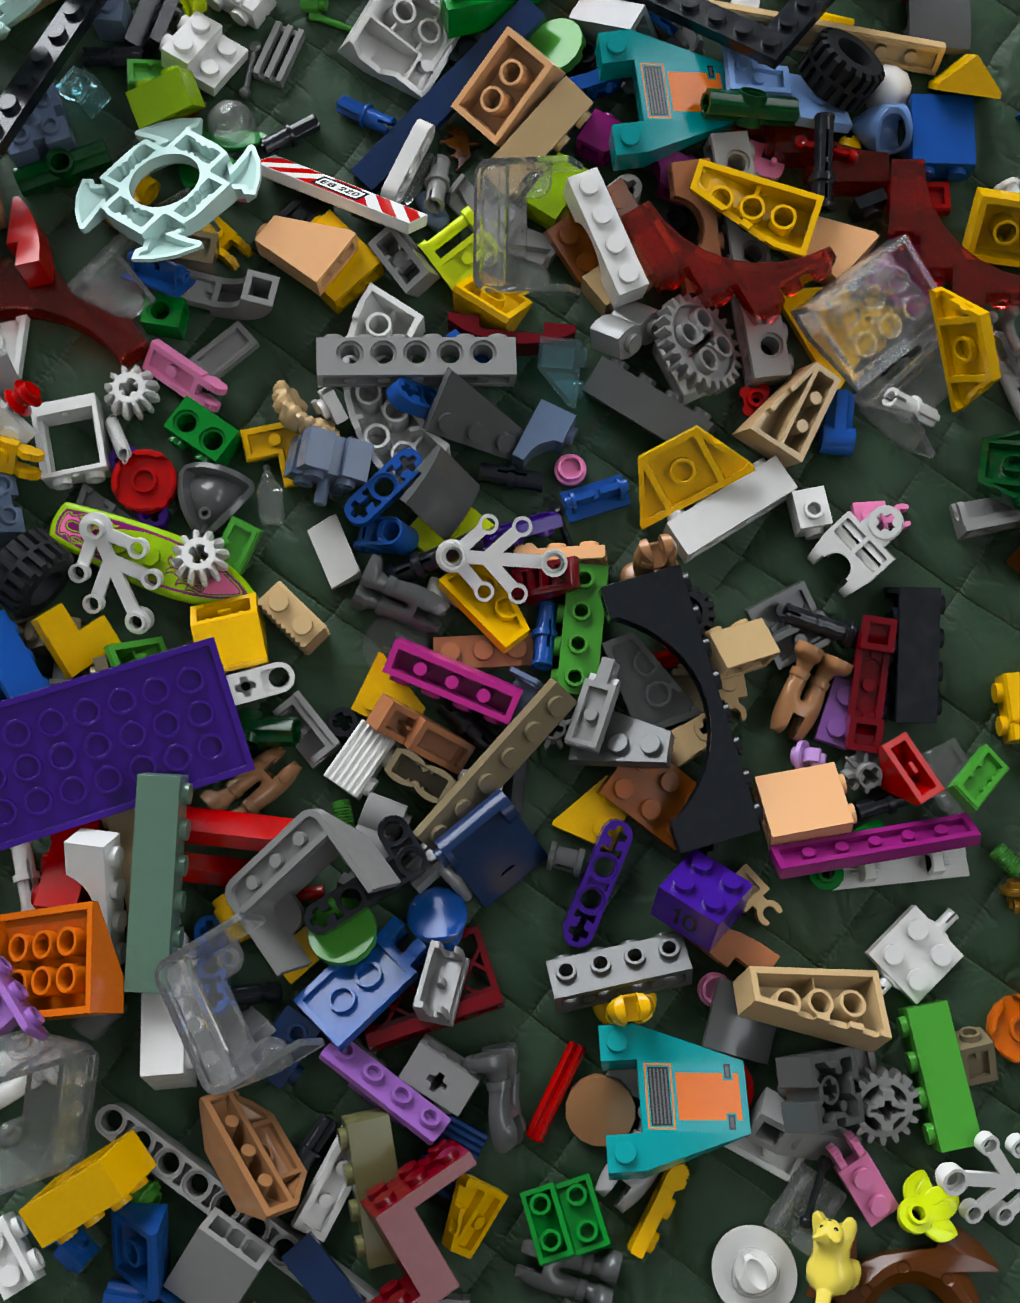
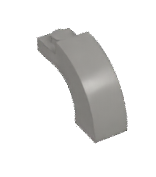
M186 268V270L190 271V278L196 280V283L181 296L186 299L188 305L210 310L211 316L234 320L260 319L272 311L280 277L248 269L245 277L230 279Z

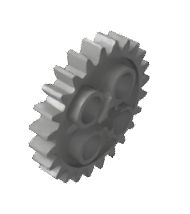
M689 293L683 297L679 294L663 304L662 309L656 313L659 318L654 321V324L659 329L654 332V335L662 341L656 346L665 351L666 354L662 356V360L670 361L669 371L673 372L676 370L678 372V381L687 380V389L690 390L696 387L699 395L703 392L707 396L714 393L718 395L735 384L734 380L740 376L737 370L742 367L736 360L741 357V353L734 348L739 343L731 339L730 335L734 331L726 329L727 319L720 320L718 318L719 310L711 311L709 301L701 304L698 295L692 299ZM709 333L710 338L698 346L691 355L687 356L686 352Z

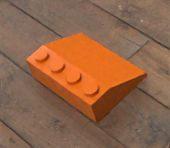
M98 901L0 914V955L10 962L14 969L11 973L13 978L26 988L29 996L26 998L30 1006H33L41 1013L45 1021L123 1014L124 975Z

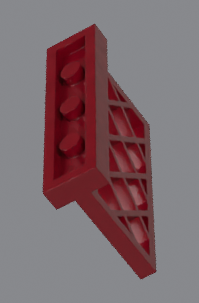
M478 925L464 929L461 938L462 940L475 936L478 948L472 960H470L463 990L469 992V994L463 995L460 998L454 1025L505 1007ZM480 954H481V957H482L484 966H482V965L476 963L477 960H478V958H479V956H480ZM424 965L414 968V970L417 972L419 968L423 969ZM475 967L487 973L491 986L476 991L465 984ZM410 985L397 998L395 1004H391L388 1007L392 1010L386 1022L373 1027L370 1024L365 1029V1037L369 1049L372 1052H376L449 1026L419 1021L415 1012L408 1013L399 1008L408 990L414 993L417 992V988ZM396 1012L404 1015L402 1017L393 1019Z

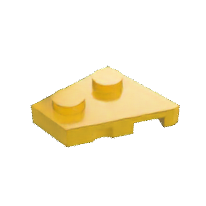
M378 652L351 710L368 718L384 692L424 715L426 708L411 688L390 680L391 675L382 672L387 658L383 653Z
M606 775L554 819L551 827L595 845L605 822L615 818L625 821V814L596 793L608 776ZM618 826L616 830L610 829L608 831V835L612 838L609 848L602 844L601 848L612 851L622 826Z
M466 1172L462 1174L456 1181L441 1244L451 1252L471 1260L507 1200L508 1195L499 1188Z

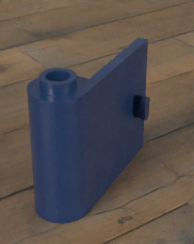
M499 788L433 842L437 848L432 853L445 868L451 864L485 909L548 857L542 846L519 817L521 816L519 811Z

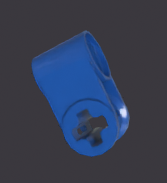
M361 514V516L364 518L367 514ZM379 516L369 526L360 527L358 539L353 542V549L370 555L373 553L377 555H407L417 547L419 535L414 528L397 517Z

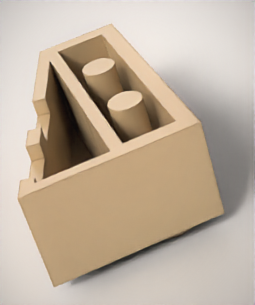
M818 362L797 369L732 436L768 459L776 455L784 468L802 463L842 378Z

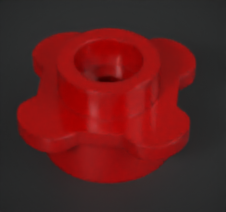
M760 384L755 388L744 386L740 389L739 397L742 399V413L744 416L750 417L769 398L770 388L768 385ZM757 398L759 402L755 403L753 399Z

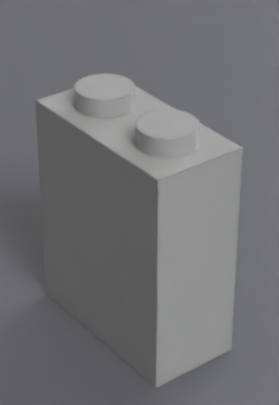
M215 1206L198 1227L163 1286L186 1303H240L274 1251V1248Z

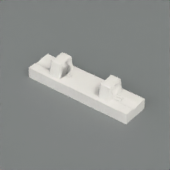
M964 847L843 868L844 879L839 887L832 891L967 877L970 874L966 849ZM925 855L931 858L932 866L929 871L926 868ZM829 871L830 878L833 877L832 871Z

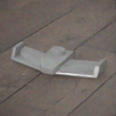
M463 173L459 175L450 187L445 203L458 217L461 215L460 211L469 206L501 248L502 253L546 269L556 258V252L543 233L522 226L526 220L527 213L502 197L492 207L466 179ZM468 225L467 227L474 233V230Z

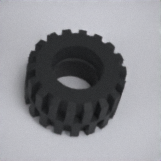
M832 27L824 28L798 63V69L808 87L826 103L847 112L859 111L885 77L883 65L864 42L846 31Z
M40 528L31 529L19 535L0 551V605L17 619H24L41 611L58 596L69 580L68 570L71 565L75 564L74 556Z

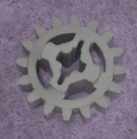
M878 1065L876 1073H873L866 1067L864 1068L865 1077L863 1079L858 1077L853 1080L856 1083L855 1092H861L864 1114L872 1121V1125L862 1122L852 1125L851 1129L858 1136L862 1135L870 1144L876 1139L881 1146H885L887 1137H890L897 1143L899 1142L898 1133L902 1131L909 1135L911 1132L907 1127L908 1123H918L919 1121L913 1115V1111L921 1109V1105L914 1100L919 1095V1091L911 1086L913 1082L905 1074L901 1075V1072L894 1067L888 1071L883 1065ZM891 1085H894L899 1089L901 1096H898L894 1093V1090L891 1088Z

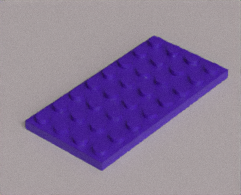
M214 637L0 701V851L135 808L137 774L164 773L189 775L188 783H192L193 789L255 770Z

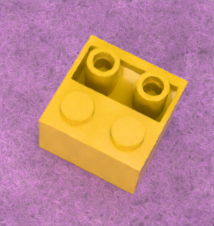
M256 592L190 607V627L193 641L198 642L214 637L225 673L243 668H254L261 664L269 663L266 625L262 611L258 607Z

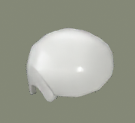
M884 64V80L866 101L865 105L869 109L883 103H904L906 105L912 89L908 73L898 66Z

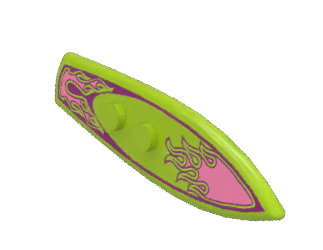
M65 502L52 520L49 535L66 550L78 557L84 543V539L79 532V524L81 519L91 512H101L108 516L113 524V529L134 538H145L150 544V552L140 559L132 558L124 547L113 543L111 545L116 555L148 569L157 568L164 575L163 584L154 590L146 589L142 585L141 580L125 574L128 582L169 599L200 605L254 593V590L247 581L229 564L228 571H217L221 577L220 582L210 577L208 578L209 585L207 587H203L200 579L194 586L188 584V577L180 579L176 574L179 568L173 567L171 560L178 556L172 549L173 546H184L180 539L181 536L163 529L71 502ZM93 523L91 525L92 533L95 535L99 534V527ZM136 542L134 549L137 553L142 554L143 547L140 543ZM97 549L91 563L100 568L102 558ZM202 553L201 558L197 555L194 559L196 563H201L200 559L205 561L207 556ZM149 573L148 580L151 584L155 585L157 578L154 574Z

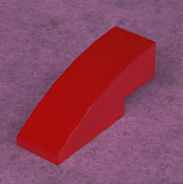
M19 196L13 197L6 245L15 257L14 266L29 288L54 283V262L49 241L27 205Z

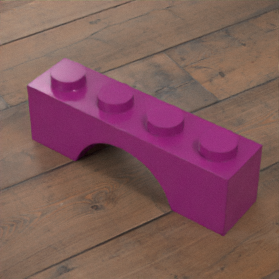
M595 108L592 116L588 119L577 137L575 154L601 168L611 163L608 142L611 126L613 124H621L622 122L613 114L603 113ZM676 152L648 165L647 167L652 171L657 182L656 197L673 206L678 205L686 208L684 205L670 200L667 167L672 162L695 160L696 158Z

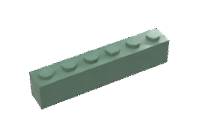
M164 773L137 774L124 992L168 994L181 981L182 964L177 963L178 948L181 949L184 942V927H179L180 912L185 911L187 898L186 891H182V876L185 877L187 875L189 866L188 855H184V843L189 840L191 832V821L186 819L187 805L191 804L193 798V785L188 783L189 775Z

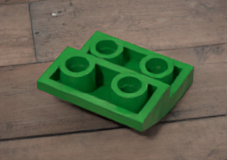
M589 1173L558 1184L551 1182L519 1193L541 1267L612 1247L594 1184Z

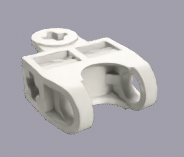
M883 505L874 509L860 522L851 511H848L823 534L807 559L813 565L821 558L829 557L835 553L842 554L848 559L851 567L850 573L846 578L848 582L838 591L845 598L873 581L896 560L885 547L903 530V515L898 509L889 505ZM882 514L886 517L892 514L895 517L892 521L894 528L891 531L887 528L882 530L878 528L881 524L878 518ZM843 525H844V526L853 534V536L860 542L859 544H858V543L851 537V535L842 527ZM864 547H865V548L872 554V556L881 564L880 566H879V565L869 556V554L863 549Z
M274 662L226 675L236 706L288 691L294 684L295 674L288 664ZM276 667H282L288 672L289 679L284 686L276 687L269 681V674ZM243 682L250 683L251 687L248 691H244L241 688Z

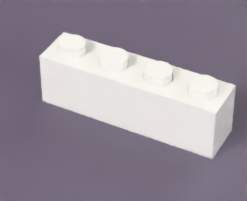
M776 455L767 461L764 458L757 460L753 463L756 471L723 487L716 493L694 502L695 506L687 511L684 509L677 510L667 517L668 522L663 533L669 534L677 545V553L684 564L787 501L791 492L797 490L798 486Z

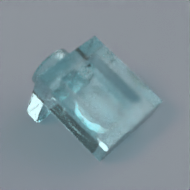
M75 66L56 85L61 98L78 105L87 117L94 119L111 100V95L95 75Z

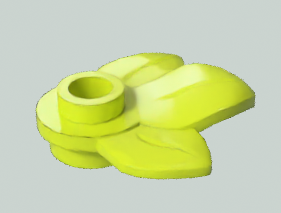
M917 1170L912 1173L902 1186L904 1200L900 1202L897 1208L898 1224L904 1231L914 1235L924 1233L934 1242L945 1243L954 1239L958 1233L949 1218L959 1208V1195L950 1196L939 1186L933 1187L925 1170ZM912 1209L918 1213L920 1220L913 1216Z

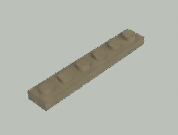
M550 678L413 831L414 835L429 849L434 851L437 847L433 842L498 788L501 789L578 702L557 681Z

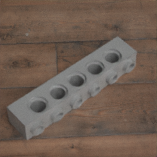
M467 333L459 334L456 337H442L439 334H426L423 337H409L406 334H393L390 337H376L372 334L343 337L339 334H327L324 337H316L318 387H389L400 377L429 387H440L448 367L472 387L515 386L517 377L516 337H507L505 334L496 333L488 337H475ZM347 355H353L358 358V361L348 364L342 361V359ZM380 355H386L392 360L382 364L375 359ZM412 355H419L425 360L421 363H412L408 358ZM445 355H452L456 357L457 361L446 363L441 358ZM477 355H485L490 359V361L487 363H479L474 359V357Z

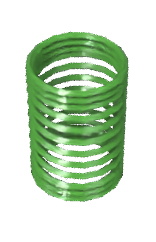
M343 799L332 802V809H337L332 811L333 815L336 818H341L340 820L345 823L352 822L348 825L355 828V821L352 818L354 815H352L351 800Z
M1004 843L998 845L989 855V858L997 862V865L1004 869L1007 874L1009 873L1011 878L1016 877L1020 873V858H1017L1015 853L1012 854V851Z

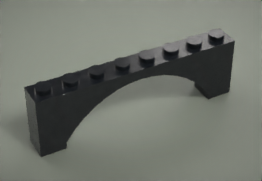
M680 564L602 586L598 593L607 623L617 622L634 628L665 647L688 672L703 704L707 741L702 770L686 804L675 818L667 820L676 852L684 853L761 830L759 822L763 821V815L759 803L752 801L749 789L753 788L751 775L747 768L742 769L739 756L743 755L742 746L738 736H732L729 723L733 721L731 710L727 702L722 703L718 691L722 689V681L718 670H712L708 658L712 656L711 645L707 637L702 638L699 624H702V616L698 605H692L688 593L692 591L691 580L687 572L682 573Z

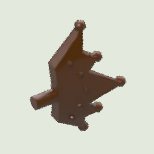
M448 122L447 126L452 130L446 131V134L450 135L451 138L445 141L442 140L440 143L455 152L450 157L458 161V168L455 169V172L459 173V169L471 158L470 147H478L479 141H469L467 131Z

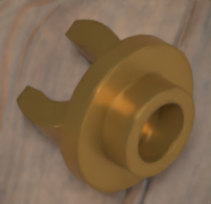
M1009 878L1005 884L999 886V893L1006 896L1007 908L1013 909L1014 914H1020V878Z

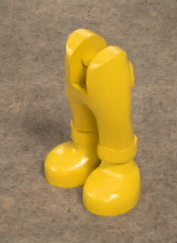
M635 992L620 995L610 1003L592 1007L598 1020L605 1025L626 1026L627 1022L640 1025L650 1020L653 1016L657 997L655 993L645 995Z

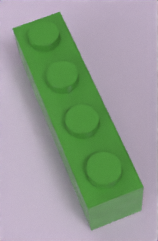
M936 1000L898 1008L900 1017L896 1018V1025L900 1037L906 1040L908 1052H905V1062L910 1074L914 1073L916 1089L919 1091V1095L914 1099L923 1109L926 1123L922 1124V1131L927 1145H931L933 1150L941 1153L974 1146V1139L980 1132L948 1001Z

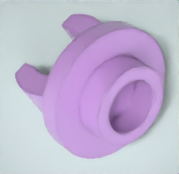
M799 740L797 745L791 749L790 762L795 769L826 764L827 755L822 754L820 748L810 747L808 741Z

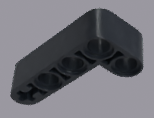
M389 815L383 818L377 830L380 842L389 855L385 860L398 876L401 883L396 887L368 893L359 879L354 877L315 901L306 909L304 922L311 932L317 935H327L425 873L428 863L426 853L402 817ZM390 824H398L404 830L403 836L397 841H389L384 837V830ZM410 853H415L422 859L420 868L413 872L407 871L402 867L403 858ZM355 890L360 893L361 903L357 908H344L342 897L347 891ZM335 900L337 908L344 916L338 919V915L333 913L326 918L328 923L326 927L323 928L319 924L313 925L312 922L316 919L315 912L317 910L323 913L329 912L334 909L329 902Z

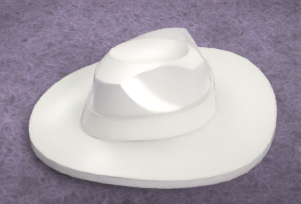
M742 1225L731 1229L719 1240L713 1253L711 1269L714 1285L724 1303L791 1302L797 1286V1267L791 1250L781 1237L762 1226Z

